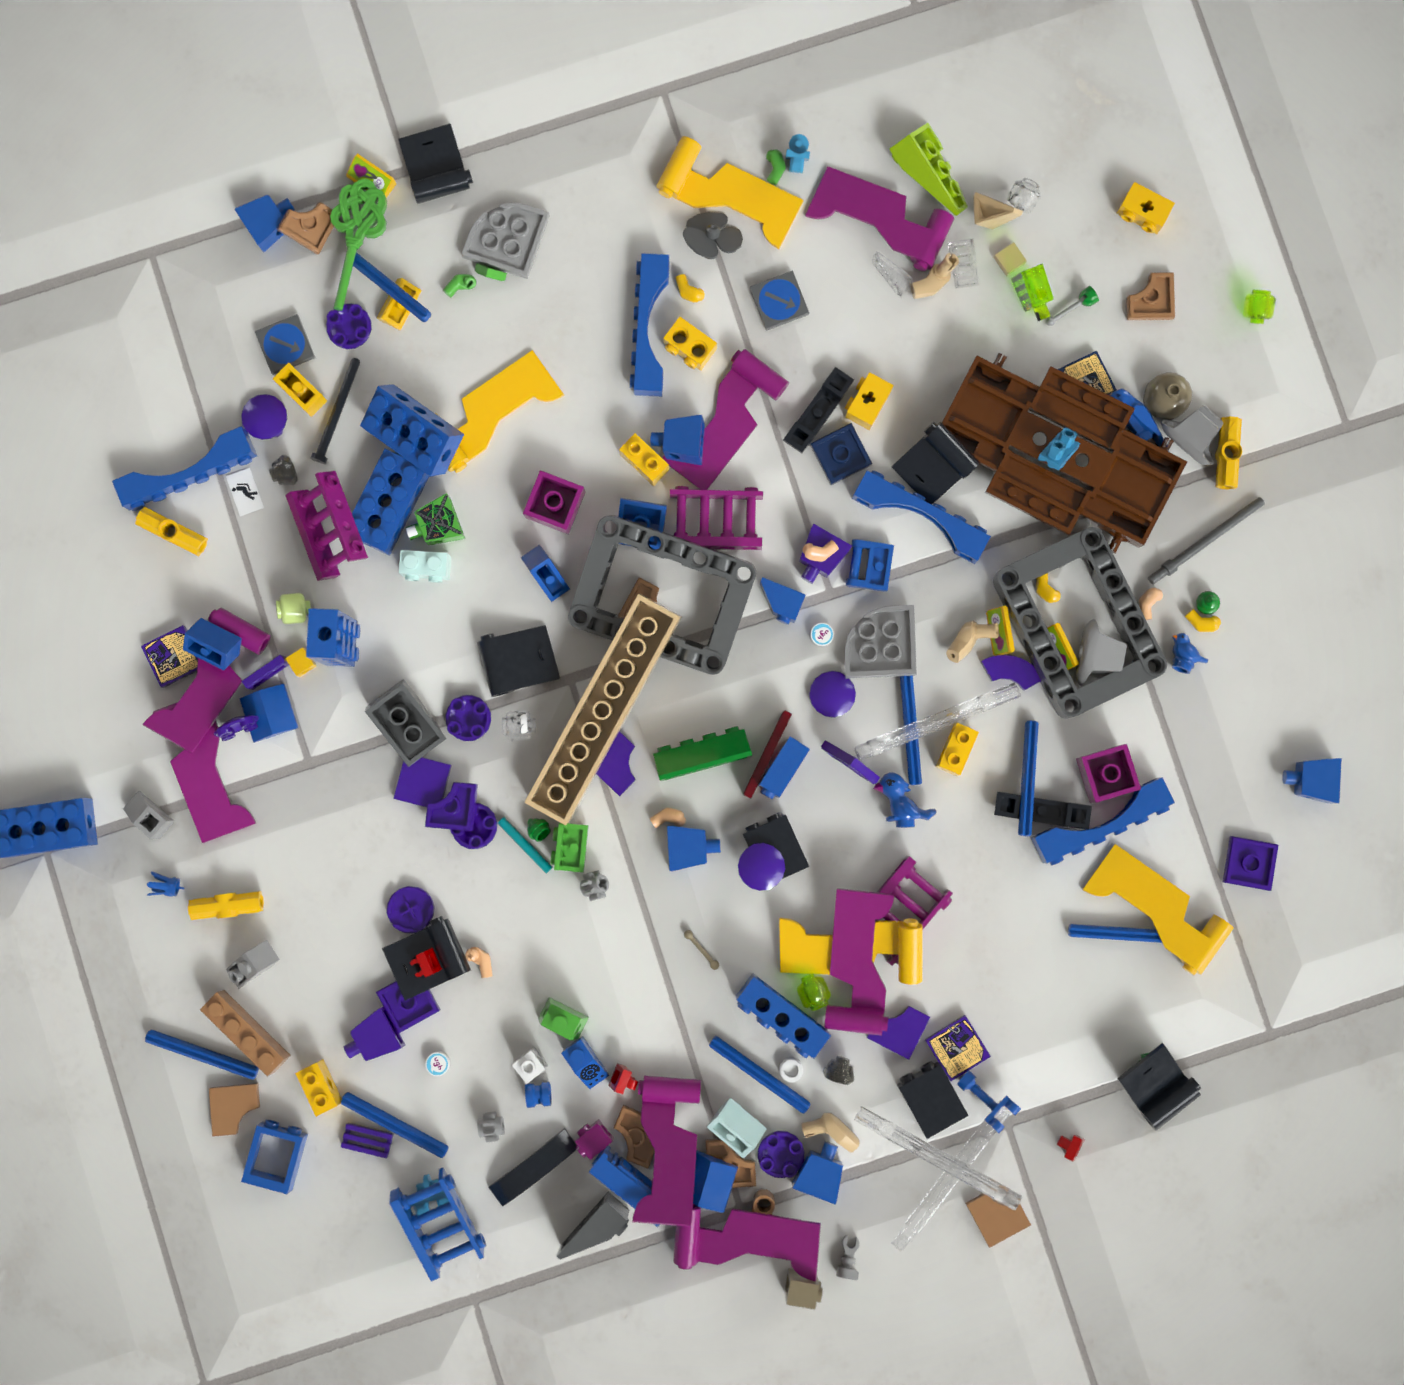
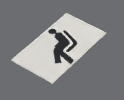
M250 467L226 476L240 517L264 508Z

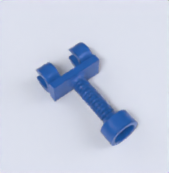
M968 1071L958 1081L957 1085L963 1091L971 1090L976 1097L980 1098L991 1109L992 1112L985 1118V1121L1000 1133L1005 1126L995 1118L997 1113L1005 1106L1011 1113L1016 1115L1021 1108L1007 1095L1000 1103H996L994 1099L992 1100L976 1084V1076L971 1071Z

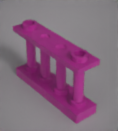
M336 471L316 473L315 477L318 486L310 491L308 489L290 491L285 495L317 581L334 579L340 576L337 565L346 559L348 562L368 558ZM322 494L327 507L317 513L313 500ZM331 516L335 529L325 534L321 522ZM339 538L343 550L333 556L329 543Z
M675 486V489H670V498H677L676 532H674V536L711 549L762 550V537H758V534H755L756 500H763V491H758L756 487H746L744 491L689 490L688 486ZM686 498L700 499V529L697 536H688V533L685 532ZM709 499H723V533L720 534V537L711 536V533H709ZM733 499L747 500L746 534H744V537H734L732 533Z
M906 856L879 888L877 893L895 894L894 897L921 919L919 923L923 925L924 929L940 909L945 910L952 902L950 897L953 893L947 889L943 894L940 893L915 871L916 868L913 866L917 862L910 856ZM904 877L911 879L936 901L928 912L900 890L901 886L898 884ZM890 911L883 917L886 921H900ZM889 954L890 958L886 962L891 966L895 963L898 965V954Z

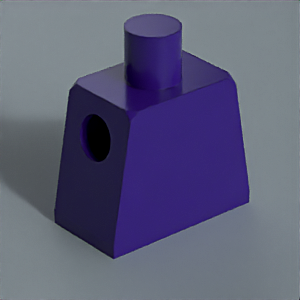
M813 524L806 544L811 543L813 546L823 547L833 540L839 549L822 562L809 560L802 552L799 562L807 567L801 578L811 584L814 583L818 574L827 578L848 554L852 545Z
M381 1007L350 1031L354 1041L346 1044L343 1048L350 1059L361 1053L364 1060L368 1061L403 1048L405 1043L400 1033L398 1034L384 1007Z

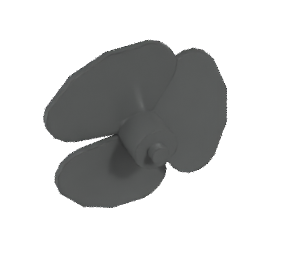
M705 212L688 219L686 223L687 228L683 231V238L687 245L696 254L706 259H715L717 257V246L725 253H734L741 247L743 241L741 231L738 228L729 226L721 230L727 224L728 217L720 212Z

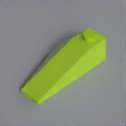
M929 123L924 124L889 148L893 160L899 164L901 169L955 216L968 208L958 182L951 179L949 161L944 162L940 153L943 147Z

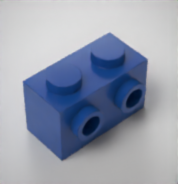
M200 618L185 632L183 650L224 671L239 656L242 638Z

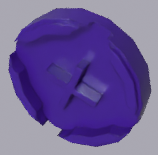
M407 886L391 895L387 903L386 913L395 929L403 933H415L423 930L430 924L429 921L434 916L435 906L431 896L425 890L415 886Z

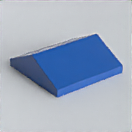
M621 498L618 517L664 532L667 505ZM652 536L649 544L653 549H658L661 546V540L657 536Z
M285 684L261 689L239 698L245 716L255 715L259 717L256 722L258 728L250 731L253 743L299 728Z
M696 1150L693 1204L700 1208L724 1213L738 1166Z

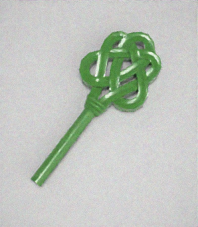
M360 179L353 185L343 187L339 195V204L333 208L330 215L334 228L338 232L346 233L345 242L348 247L334 303V309L338 311H343L356 250L361 247L365 237L375 239L382 236L386 230L387 222L384 218V213L387 208V198L369 179ZM349 210H352L353 219H351ZM341 216L343 217L344 223H341L339 221Z

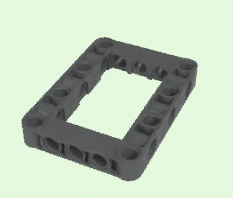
M615 515L603 517L598 523L568 613L570 624L577 629L613 641L625 618L597 607L618 544H627L637 548L639 551L662 559H670L681 563L685 567L727 579L728 586L707 646L672 634L669 641L675 644V651L670 653L664 649L660 656L661 658L707 674L715 675L720 673L728 659L756 577L754 565L746 560ZM609 520L616 524V531L613 534L605 530V524ZM652 536L659 537L661 540L660 548L653 549L650 546L649 540ZM700 551L705 554L706 561L704 564L695 563L693 559L695 552ZM747 567L751 573L750 578L746 580L741 579L738 576L739 568ZM577 610L585 611L587 615L585 622L577 620ZM716 656L720 660V666L716 668L710 667L707 662L708 658Z
M1096 527L1086 528L1002 568L993 577V585L1003 606L1006 605L1008 607L1009 618L1058 716L1065 719L1078 716L1165 673L1167 669L1166 659L1100 529ZM1086 535L1091 536L1093 538V546L1088 545L1086 543ZM1078 558H1082V560L1085 559L1092 573L1091 578L1102 600L1106 601L1113 615L1112 620L1123 642L1127 643L1134 659L1131 664L1123 667L1122 671L1112 672L1077 689L1028 591L1026 583L1052 570L1061 568ZM1003 574L1011 577V585H1006L1002 581ZM1107 577L1114 580V588L1107 585ZM1024 616L1031 618V627L1023 624ZM1128 619H1132L1135 622L1134 630L1128 627ZM1045 658H1049L1052 661L1053 667L1051 670L1044 666ZM1149 661H1153L1156 664L1155 672L1150 671L1148 668ZM1066 700L1073 703L1074 709L1072 712L1065 709Z

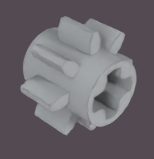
M599 870L583 874L585 880H582L580 883L581 893L585 897H589L590 901L606 897L605 892L609 889L607 877L602 874L600 875Z
M496 1112L483 1114V1119H478V1134L480 1138L486 1137V1143L499 1140V1135H504V1119L502 1116L497 1117Z

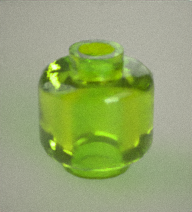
M1252 290V293L1247 294L1245 297L1243 316L1250 318V323L1264 324V320H1269L1274 316L1275 296L1271 295V291Z
M809 974L800 979L802 983L797 986L796 991L803 1007L816 1011L829 1004L828 1000L831 998V992L823 977H815L814 974Z

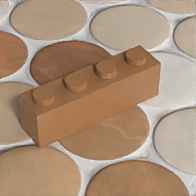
M225 990L216 992L200 1009L267 1077L275 1073L291 1056Z

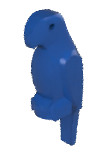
M1119 389L1109 394V396L1135 408L1126 425L1127 429L1132 434L1146 441L1151 438L1154 439L1156 445L1160 447L1164 438L1148 408L1124 389Z

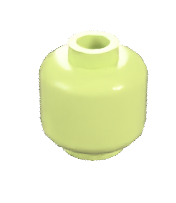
M301 593L281 595L279 600L276 601L277 619H281L284 624L305 622L306 614L309 613V608L311 609L310 600L305 601Z

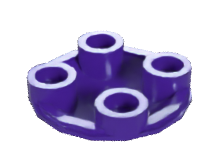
M344 304L343 311L334 309L327 314V334L336 346L343 349H355L363 345L369 338L372 330L371 319L361 306L357 304Z
M268 394L257 395L245 404L241 414L242 425L246 432L254 438L265 440L279 437L282 435L287 422V410L285 405L275 396Z
M836 671L825 672L815 678L809 693L811 704L815 710L831 718L842 716L848 712L853 706L856 697L853 682L850 679H846L843 673Z
M463 695L453 699L445 714L447 730L451 735L463 741H475L483 737L491 724V711L488 705L481 698L473 695Z
M247 715L232 718L217 728L213 735L221 738L222 741H228L236 737L235 733L242 730L250 732L257 729L258 725L256 722L259 717Z
M476 803L473 832L450 831L454 839L461 846L467 849H480L487 846L494 839L497 832V820L489 807Z
M765 843L754 844L746 848L740 855L738 862L739 876L743 883L751 889L758 891L769 890L777 886L783 878L785 872L784 858L780 851L772 845Z
M776 1131L768 1134L761 1141L758 1147L757 1158L760 1168L766 1174L774 1178H792L804 1162L805 1151L802 1142L796 1135L787 1131Z

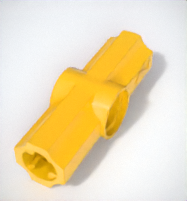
M1232 416L1222 417L1220 420L1223 421V425L1219 430L1218 449L1215 453V459L1217 460L1215 487L1225 490L1236 489L1238 487L1239 458L1243 452L1240 445L1242 419ZM1225 448L1232 451V458L1225 455Z
M147 507L140 510L136 517L135 525L197 556H200L207 546L208 538ZM172 526H175V528H176L175 534H174L173 536L169 537V536H168V530H169V528H171Z
M261 891L236 894L235 892L214 895V897L197 898L189 900L188 915L191 920L212 917L220 919L235 917L238 914L257 913L263 911L264 898Z

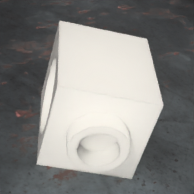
M534 1047L512 1065L526 1084L548 1067Z

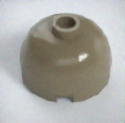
M1167 372L1157 375L1147 384L1143 401L1152 416L1172 420L1178 418L1188 409L1192 401V389L1190 383L1183 376Z

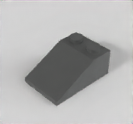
M404 679L366 706L365 713L408 767L446 740L445 735Z
M608 1191L560 1245L556 1257L561 1260L611 1240L615 1234L619 1237L628 1227L629 1210Z

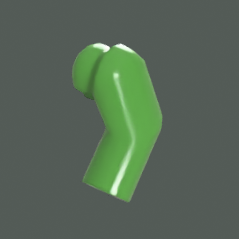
M775 149L769 150L766 155L767 160L773 167L767 181L773 185L778 184L786 169L782 153Z
M457 274L446 285L443 292L452 298L458 290L474 288L476 286V279L469 274Z

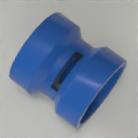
M542 1082L541 1085L525 1084L527 1108H534L539 1104H542L544 1107L552 1105L550 1082Z

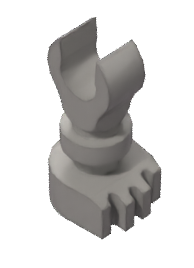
M845 1235L842 1240L844 1256L841 1257V1262H843V1266L837 1267L836 1276L858 1280L859 1272L852 1268V1264H855L856 1259L853 1257L859 1248V1240L856 1237L855 1245L848 1247V1236Z

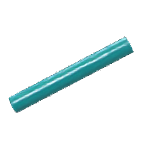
M505 817L497 823L546 874L553 868Z

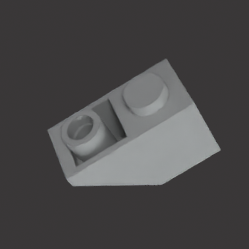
M138 791L123 808L131 822L150 839H160L174 823L170 816L141 791Z
M266 940L245 952L226 971L230 980L239 989L272 967L280 959Z

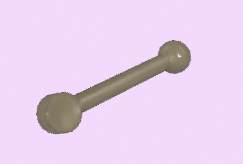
M686 930L684 937L690 939L710 962V967L713 970H717L720 966L719 962L712 959L693 937L691 930Z

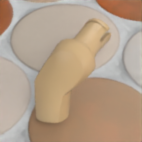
M948 253L940 264L933 265L925 279L912 283L911 291L913 298L918 299L935 295L950 280L951 271L959 264L958 257L953 253L952 255Z
M974 620L965 623L946 652L948 659L958 663L970 653L979 638H998V623L977 624Z
M823 1113L821 1118L802 1123L805 1138L826 1133L850 1153L859 1147L860 1140L832 1113Z

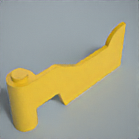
M682 136L656 185L659 189L658 192L666 198L670 199L673 197L693 208L729 207L763 224V234L766 240L775 248L780 249L804 200L729 163H726L710 179L692 171L691 168L702 147L692 138Z
M533 350L462 398L468 422L458 428L464 436L448 467L449 472L455 471V473H458L466 468L467 462L487 449L499 421L533 397L539 401L548 402L564 396Z
M1114 844L1082 889L1098 897L1109 896L1114 892L1150 917L1165 949L1181 959V962L1184 964L1182 968L1193 976L1196 973L1200 975L1203 973L1234 929L1232 925L1214 914L1201 932L1185 922L1184 917L1190 896L1116 844Z
M780 917V973L830 975L833 935L806 934L804 927L800 923L792 919ZM911 918L904 919L903 921H876L872 955L873 963L877 954H898L899 982L909 985L921 983L923 981V925L918 923V920Z

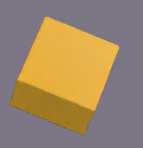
M304 647L285 658L298 677L317 666L314 660L306 657V648Z

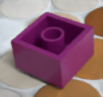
M540 470L523 515L526 519L569 535L584 498L585 489L583 486Z
M1127 744L1076 758L1090 803H1098L1141 789Z

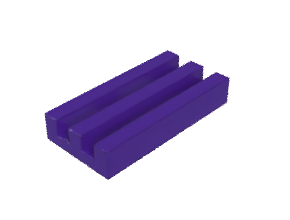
M280 654L245 678L242 683L248 689H256L289 666L285 659L286 656Z
M352 1123L346 1124L341 1148L388 1158L393 1133ZM351 1130L381 1138H386L387 1142L365 1138L350 1133ZM348 1140H353V1141H357V1142H361V1143H365V1144H369V1145H373V1146L385 1148V1150L382 1151V1150H378V1149H374V1148H370V1147H366V1146H362V1145L350 1143V1142H348Z

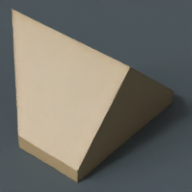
M977 192L974 194V222L976 225L995 229L1021 216L1023 213L1020 209Z

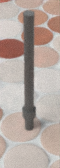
M1261 497L1257 498L1173 560L1169 559L1164 562L1159 570L1148 577L1149 582L1154 585L1166 575L1170 576L1178 570L1177 567L1265 505L1264 500Z

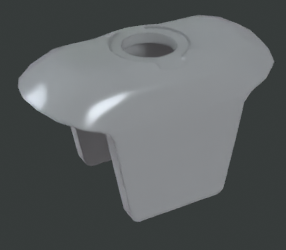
M1201 406L1182 422L1162 419L1161 425L1164 433L1184 452L1200 464L1213 465L1214 461L1209 445L1223 425L1222 420L1206 406Z
M1095 619L1086 624L1082 633L1077 658L1079 665L1075 669V677L1080 686L1091 673L1110 674L1112 672H1120L1123 669L1127 645L1101 634Z

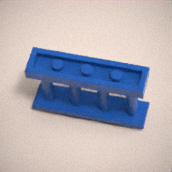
M444 1168L439 1169V1182L409 1196L403 1195L400 1188H396L390 1191L389 1199L392 1210L431 1282L440 1278V1267H442L443 1263L471 1250H475L479 1259L484 1258V1247H486L484 1236L482 1233H477L454 1189L456 1185L452 1175H447ZM441 1191L445 1192L449 1202L421 1215H413L410 1209L411 1205ZM453 1210L459 1219L458 1222L430 1235L424 1234L421 1230L422 1224ZM462 1230L465 1231L470 1240L441 1254H434L431 1248L432 1244Z

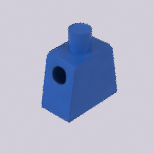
M265 195L234 210L257 245L265 252L284 235L277 228L288 209L294 211L295 208L288 198L276 205L269 195Z
M694 415L665 420L664 432H651V446H663L664 456L668 460L702 465L705 432L703 416Z
M1342 758L1296 762L1295 771L1284 770L1282 775L1283 784L1294 785V794L1297 796L1329 804L1339 803Z
M667 826L669 871L706 864L708 853H721L720 839H706L705 830Z
M825 1141L821 1153L810 1150L792 1181V1188L836 1205L843 1170L842 1162L834 1159L838 1146Z

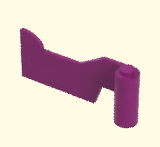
M827 167L805 214L806 217L811 219H825L832 216L834 212H838L872 225L893 251L911 257V261L914 263L913 266L920 271L930 270L933 267L954 221V216L942 209L933 210L926 227L905 220L907 196L831 167Z
M746 349L742 352L738 350L731 358V362H733L731 370L719 384L716 414L704 432L702 465L668 460L665 456L662 457L672 469L700 490H708L757 427V423L745 406L757 388L776 401L789 385V381Z
M222 607L218 610L214 609L208 617L210 623L242 638L241 646L257 655H260L265 650L270 641V634ZM198 658L197 676L172 711L160 710L146 719L143 726L193 753L236 692L242 680L230 666L223 671Z
M177 703L155 710L153 714L160 710L172 711ZM216 720L193 753L184 749L170 761L202 843L256 824L254 817L245 807L238 804L231 805L216 767L220 741L219 737L213 735L217 728H219Z
M837 888L830 975L853 985L851 1008L827 1005L825 1029L882 1036L883 1031H887L889 1017H884L886 987L873 963L872 955L875 919H881L888 914L895 894Z
M644 1076V1080H639L638 1095H642L641 1125L655 1151L652 1195L645 1196L639 1201L634 1210L632 1222L691 1227L697 1134L675 1126L674 1118L676 1102L700 1103L701 1080Z
M693 1204L691 1227L676 1226L673 1263L678 1265L680 1269L689 1270L698 1262L720 1265L744 1254H754L790 1260L792 1268L801 1277L814 1282L817 1280L821 1223L732 1209L723 1231L700 1227L701 1208Z

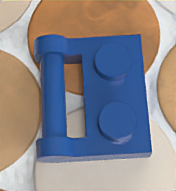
M853 539L851 544L853 553L849 578L846 579L845 586L887 592L894 545ZM862 549L869 550L865 580L858 579Z

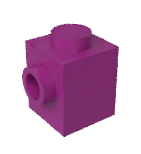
M598 1119L591 1126L587 1123L577 1132L579 1136L576 1138L575 1142L577 1145L575 1147L582 1157L585 1158L587 1156L591 1160L612 1143L614 1137Z

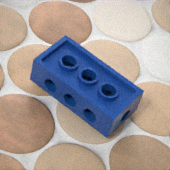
M394 384L377 387L360 424L363 429L430 477L446 474L464 436L461 431Z
M385 448L352 512V516L363 544L390 556L428 481L429 475L404 457ZM402 478L400 485L393 486L395 479ZM391 498V504L387 507H383V502L386 499ZM381 519V524L377 528H373V522Z
M309 608L306 657L326 666L355 667V661L359 660V648L356 647V638H360V624H357V620L340 610Z
M79 798L0 810V858L98 845L93 798ZM67 820L69 822L68 829H66L65 823ZM43 824H45V832H44V833H43V831H42V826H43ZM20 827H21V829H22V834H21V836L19 835V829H20Z
M754 973L751 974L736 994L737 1006L748 1015L750 1012H753L757 1016L756 1021L766 1029H769L771 1026L776 1030V1036L786 1044L791 1041L795 1045V1051L806 1059L808 1056L815 1059L831 1037V1034L825 1027ZM760 998L769 1000L767 1006L763 1008L758 1007L756 1002ZM779 1013L787 1014V1019L783 1022L776 1021L775 1017ZM798 1028H806V1033L803 1036L795 1035V1031Z

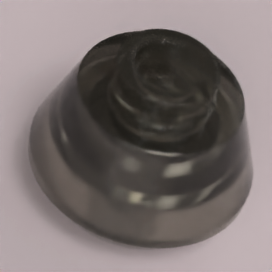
M281 455L272 463V468L269 469L273 482L278 481L279 485L296 484L298 476L289 456Z
M837 1056L836 1059H831L823 1069V1074L825 1078L831 1081L850 1085L854 1082V1067L849 1064L850 1059Z

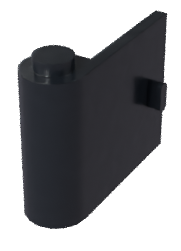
M451 123L398 139L417 204L470 189L469 184L473 183L469 169H464Z
M932 422L924 430L926 435L891 466L916 493L925 497V501L931 505L961 478L967 477L980 464L979 460L942 422L938 424Z
M546 625L494 637L493 633L481 636V641L477 642L491 697L505 695L517 689L560 679Z
M440 916L429 921L430 927L382 948L404 1001L471 971L448 918L444 920ZM433 948L442 970L427 977L424 975L416 977L415 974L421 971V967L418 963L411 965L410 962L416 959V955Z
M1163 1043L1117 1078L1140 1113L1155 1131L1201 1096L1199 1092L1201 1086L1193 1077L1188 1079L1183 1074Z

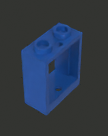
M790 736L758 785L762 788L760 793L770 799H773L774 796L780 798L810 748Z
M265 1120V1122L258 1124L241 1182L283 1194L290 1193L294 1187L308 1134L302 1132V1129L296 1126L281 1127L279 1122L273 1120ZM263 1134L295 1142L286 1178L254 1169Z

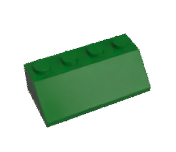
M736 726L725 729L726 734L717 736L716 732L703 735V740L694 742L692 738L679 742L680 746L671 749V745L657 748L658 752L653 755L660 781L752 757L745 730H739V727Z

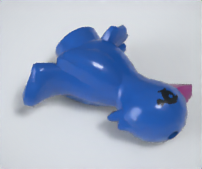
M889 772L873 788L883 793L890 801L892 816H888L886 821H896V828L915 827V819L929 820L936 815L937 811L935 809L923 810L913 800L905 796V792L911 791L908 788L909 784L899 774Z

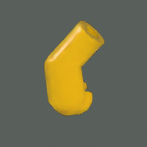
M686 274L675 277L680 296L683 299L694 303L704 299V291L701 288L690 286Z
M1048 573L1036 578L1037 594L1048 603L1058 602L1061 594L1058 590L1048 585Z
M1194 609L1184 616L1199 632H1214L1221 625L1219 617L1201 618Z

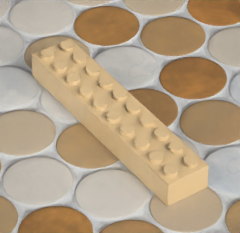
M642 594L637 595L524 803L564 825L570 822L682 616Z

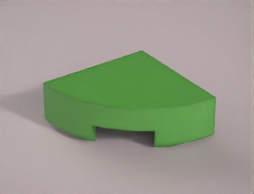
M476 263L474 270L482 276L499 281H505L507 275L506 272Z

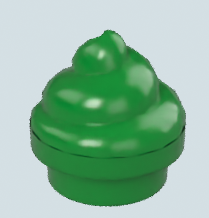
M1202 592L1196 599V607L1203 614H1213L1220 607V598L1214 592Z
M530 818L527 822L528 836L536 842L543 841L551 832L549 823L545 819Z

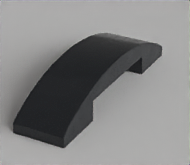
M835 367L783 441L802 454L836 409L854 382V379Z
M997 792L994 815L1019 819L1021 795ZM1034 798L1032 821L1089 829L1092 806Z
M564 1128L540 1149L510 1172L504 1174L488 1188L503 1207L577 1150L575 1147L577 1144Z

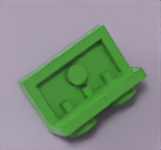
M559 823L558 827H554L553 841H557L556 851L551 853L550 862L551 865H554V870L584 873L589 825L569 823L564 825Z

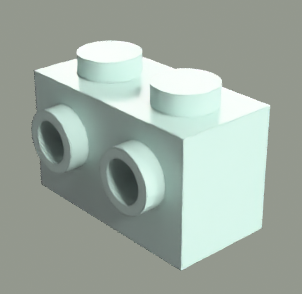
M400 550L399 574L405 577V580L419 581V578H425L429 582L442 583V580H450L451 556L448 553Z
M731 1098L719 1108L707 1126L710 1131L742 1158L746 1157L756 1147L767 1130L756 1118L751 1116L740 1104Z

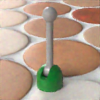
M1091 286L1086 287L1080 292L1079 301L1056 316L1048 317L1046 324L1053 326L1056 320L1081 304L1089 307L1099 302L1097 293Z

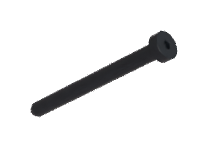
M353 358L350 362L317 452L312 453L310 459L318 463L326 464L328 460L325 457L360 365V360L357 358Z

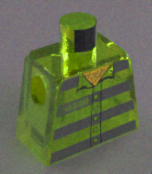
M1043 263L1012 277L1011 281L1024 311L1027 312L1033 309L1038 322L1051 317L1047 303L1054 300Z

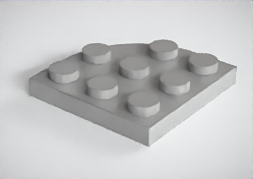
M520 203L501 204L489 212H484L475 221L469 232L462 252V258L528 279L550 216L549 212Z
M914 605L877 608L865 614L852 627L845 645L846 679L917 675Z

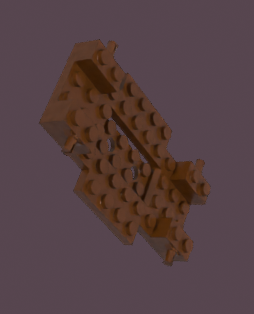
M998 353L994 363L977 355L942 423L979 460L981 465L995 471L985 493L1067 535H1070L1079 516L1082 515L1097 523L1098 528L1108 532L1113 537L1109 545L1112 553L1116 554L1121 542H1128L1138 548L1144 546L1188 462L1168 452L1174 441L1165 437L1161 446L1158 447L1124 430L1135 408L1052 366L1049 367L1039 387L1003 369L1002 366L1007 359L1005 355H1003L1000 363L998 362L1002 356L1001 353ZM1028 410L1064 428H1069L1076 432L1077 435L1112 452L1109 453L1076 436L1075 441L1080 443L1079 448L1059 471L1079 480L1083 484L1093 487L1092 491L1086 490L1008 449L1009 446H1012L1019 452H1023L1038 460L1040 453L1063 430L1028 412ZM1039 432L1046 436V443L1041 446L1036 445L1033 441L1034 434ZM1078 454H1085L1088 457V464L1085 467H1080L1076 464L1075 458ZM1038 460L1039 462L1045 463V464L1048 465V463H1047L1046 461H1040V460Z

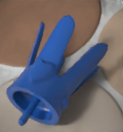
M151 871L154 878L162 882H148L147 886L152 888V892L155 893H149L147 896L164 894L165 896L176 897L179 889L184 890L185 888L180 887V878H169Z

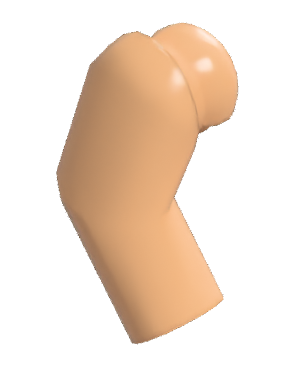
M831 540L823 547L813 546V544L808 543L804 545L802 551L807 559L822 562L839 548Z
M1150 588L1139 599V607L1146 620L1152 619L1151 606L1163 597L1160 589Z
M665 808L651 817L650 821L655 828L666 821L681 827L685 824L686 818L680 810Z
M479 947L468 949L465 957L468 961H472L480 966L481 978L492 977L490 955Z

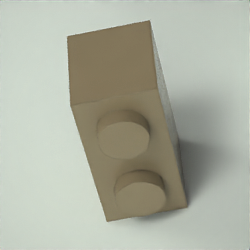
M788 1268L784 1291L786 1305L815 1310L816 1303H821L823 1293L821 1281H818V1277L816 1282L801 1277L794 1269Z

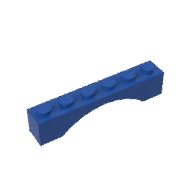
M642 253L641 261H637L636 275H640V284H635V298H639V306H634V320H638L637 329H633L632 342L636 343V352L632 351L631 365L635 366V374H630V388H634L635 396L662 397L663 368L656 360L650 347L648 324L654 303L669 284L670 258L669 255Z
M240 426L220 435L215 445L205 457L183 471L162 476L143 475L132 472L113 480L112 483L122 507L137 511L144 508L146 503L164 500L167 497L166 495L172 492H183L191 484L204 483L212 475L228 473L231 471V467L238 464L240 466L249 464L253 458L257 457L249 434Z
M866 471L852 497L853 500L872 510L900 508L920 514L942 531L949 541L954 554L973 564L979 560L991 537L986 534L987 530L978 525L973 527L967 524V520L960 515L954 514L952 516L946 513V509L939 504H929L922 495L915 492L911 494L905 491V487L895 481L890 483L884 480V476L877 471Z
M1163 777L1155 778L1140 785L1141 789L1133 792L1125 807L1115 817L1102 825L1080 831L1049 828L1030 837L1042 863L1047 864L1050 862L1051 866L1063 861V856L1071 853L1073 856L1085 850L1084 846L1093 843V845L1104 842L1107 840L1105 836L1108 834H1121L1128 830L1127 825L1134 822L1136 825L1148 821V816L1155 812L1157 815L1169 811V806L1174 804L1175 801Z

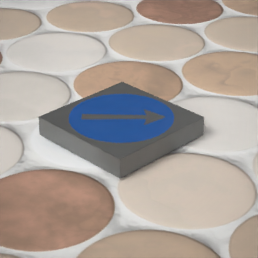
M793 270L750 286L751 294L766 331L809 315V310Z
M298 314L255 331L272 375L279 373L288 363L295 367L316 358Z

